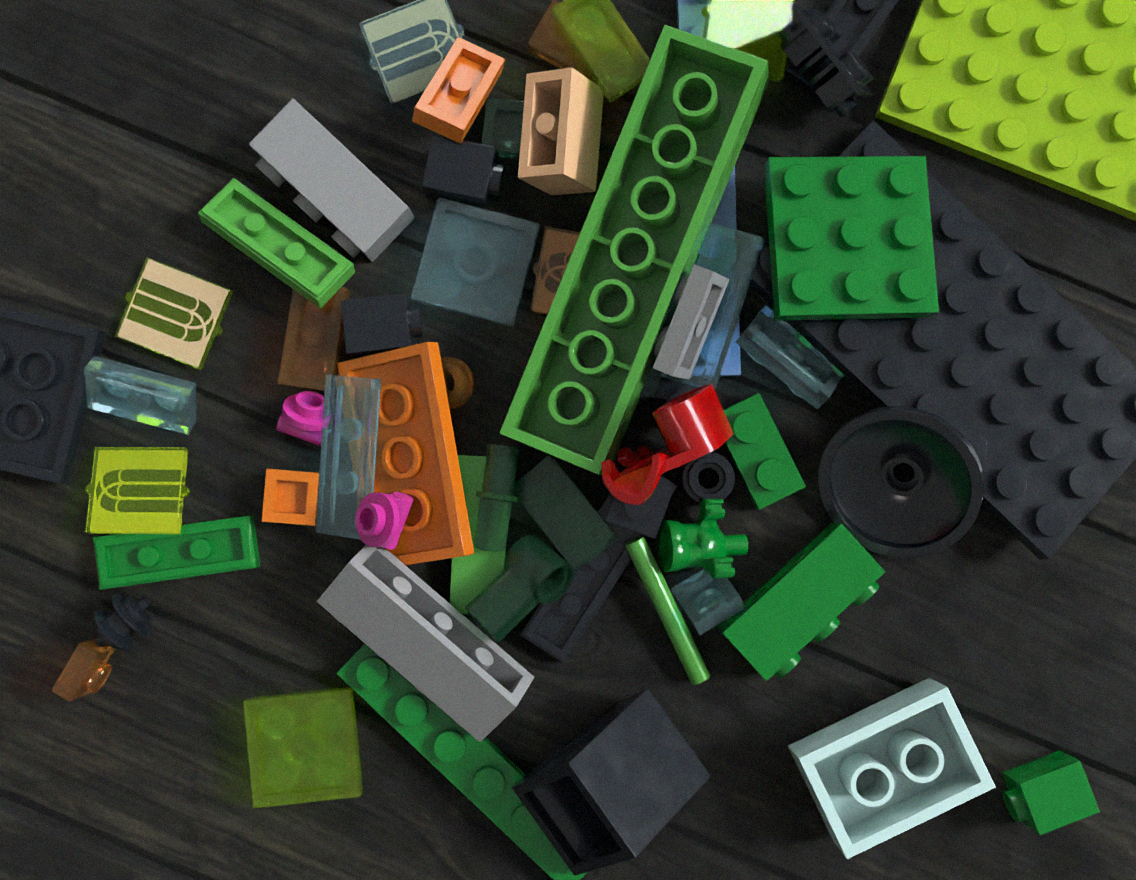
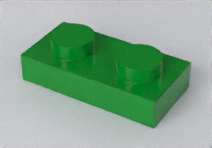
M760 393L724 410L733 431V435L724 443V446L756 510H760L806 487Z

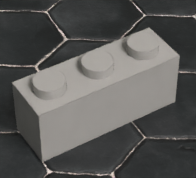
M294 98L249 143L261 157L255 166L277 187L284 181H287L299 193L293 202L315 223L324 216L337 229L331 237L353 258L362 252L373 262L415 218L410 208Z

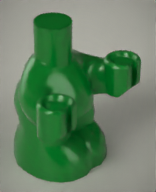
M702 499L696 523L682 524L671 520L661 522L657 533L656 550L658 562L663 572H674L684 568H703L706 573L710 574L712 579L734 577L735 568L731 567L733 558L730 556L746 555L748 552V539L745 534L724 535L719 529L716 520L723 519L726 513L725 509H722L721 506L724 503L723 499Z

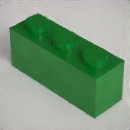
M830 523L718 625L717 629L763 679L767 681L773 675L781 678L799 663L801 656L798 652L812 639L817 643L824 640L839 626L840 620L837 616L851 603L857 607L874 595L879 588L876 580L885 573V570L843 524Z

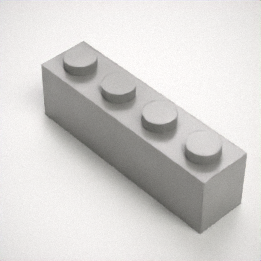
M365 545L316 601L479 742L517 707L534 679L531 673L386 548Z

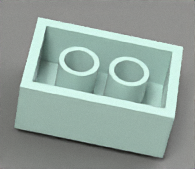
M927 678L788 745L833 842L846 859L996 788L948 687L931 678Z

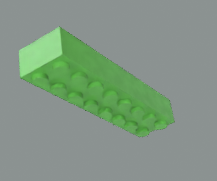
M664 25L500 434L598 475H603L601 462L609 459L614 462L657 356H655L654 349L657 338L664 327L670 326L677 305H675L677 287L685 275H690L692 267L696 262L770 81L768 60Z

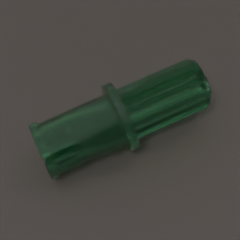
M487 444L482 491H476L475 496L481 498L474 545L475 548L483 551L503 552L506 548L512 502H517L518 497L513 496L518 455L521 449Z

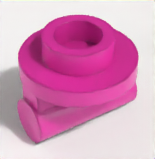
M303 391L291 395L283 403L282 414L277 423V431L327 448L334 432L332 427L336 410L319 393Z
M373 492L365 496L359 504L355 516L356 529L363 543L370 547L395 549L414 499L401 492H393V494Z

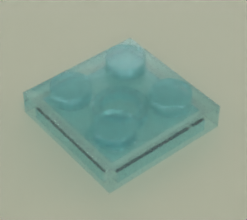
M438 197L413 287L412 301L513 328L538 238L540 224Z

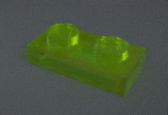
M564 0L552 8V17L610 103L642 82L650 58L611 0Z

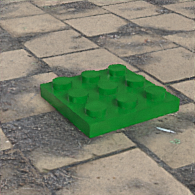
M926 156L768 158L764 164L774 321L925 318L939 313Z

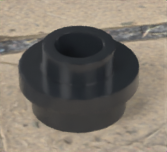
M710 452L686 463L682 472V485L685 492L698 503L702 499L721 498L724 500L734 487V470L730 462L717 453ZM705 468L712 469L717 475L716 484L709 489L702 487L698 481L699 473Z

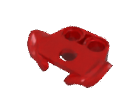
M712 383L679 395L652 413L666 444L665 447L652 451L644 445L638 447L636 452H633L628 447L619 449L617 460L627 467L621 473L617 470L611 459L601 462L603 484L614 497L626 504L642 505L652 495L663 473L676 467H683L686 463L718 449L733 435L732 428Z

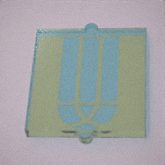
M416 0L359 23L372 55L369 64L373 70H378L391 104L425 91L457 37L462 39L464 35L463 26L456 24L447 0Z

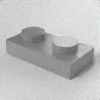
M695 264L693 265L690 275H685L677 287L675 293V305H677L670 326L664 327L657 338L654 349L657 358L653 369L673 377L690 380L730 279Z

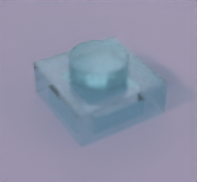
M704 569L671 588L699 635L745 609L739 594L728 578L712 579L710 574L706 573Z

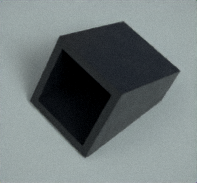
M647 688L617 702L511 788L570 871L576 876L636 858L710 778V774L698 759L695 750L687 744L669 719L664 707Z

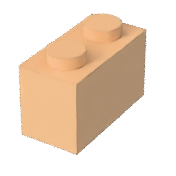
M572 67L526 74L518 168L519 179L550 195L596 192L604 89Z

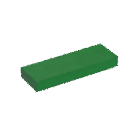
M254 515L179 525L178 533H122L93 537L99 590L261 567Z

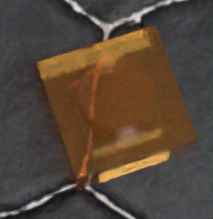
M95 639L79 643L51 691L69 702L90 692L95 694L103 686L111 673L112 665L108 664V661L115 648L107 644L101 648L95 643Z

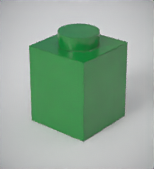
M1061 750L1002 772L1008 790L1003 792V799L1010 815L1015 822H1022L1038 835L1048 833L1100 812L1081 761Z

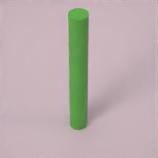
M644 535L628 540L625 543V547L691 684L697 685L706 681L710 677V673Z

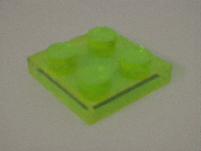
M351 687L252 697L243 701L253 808L354 798L362 795L363 784L354 694Z

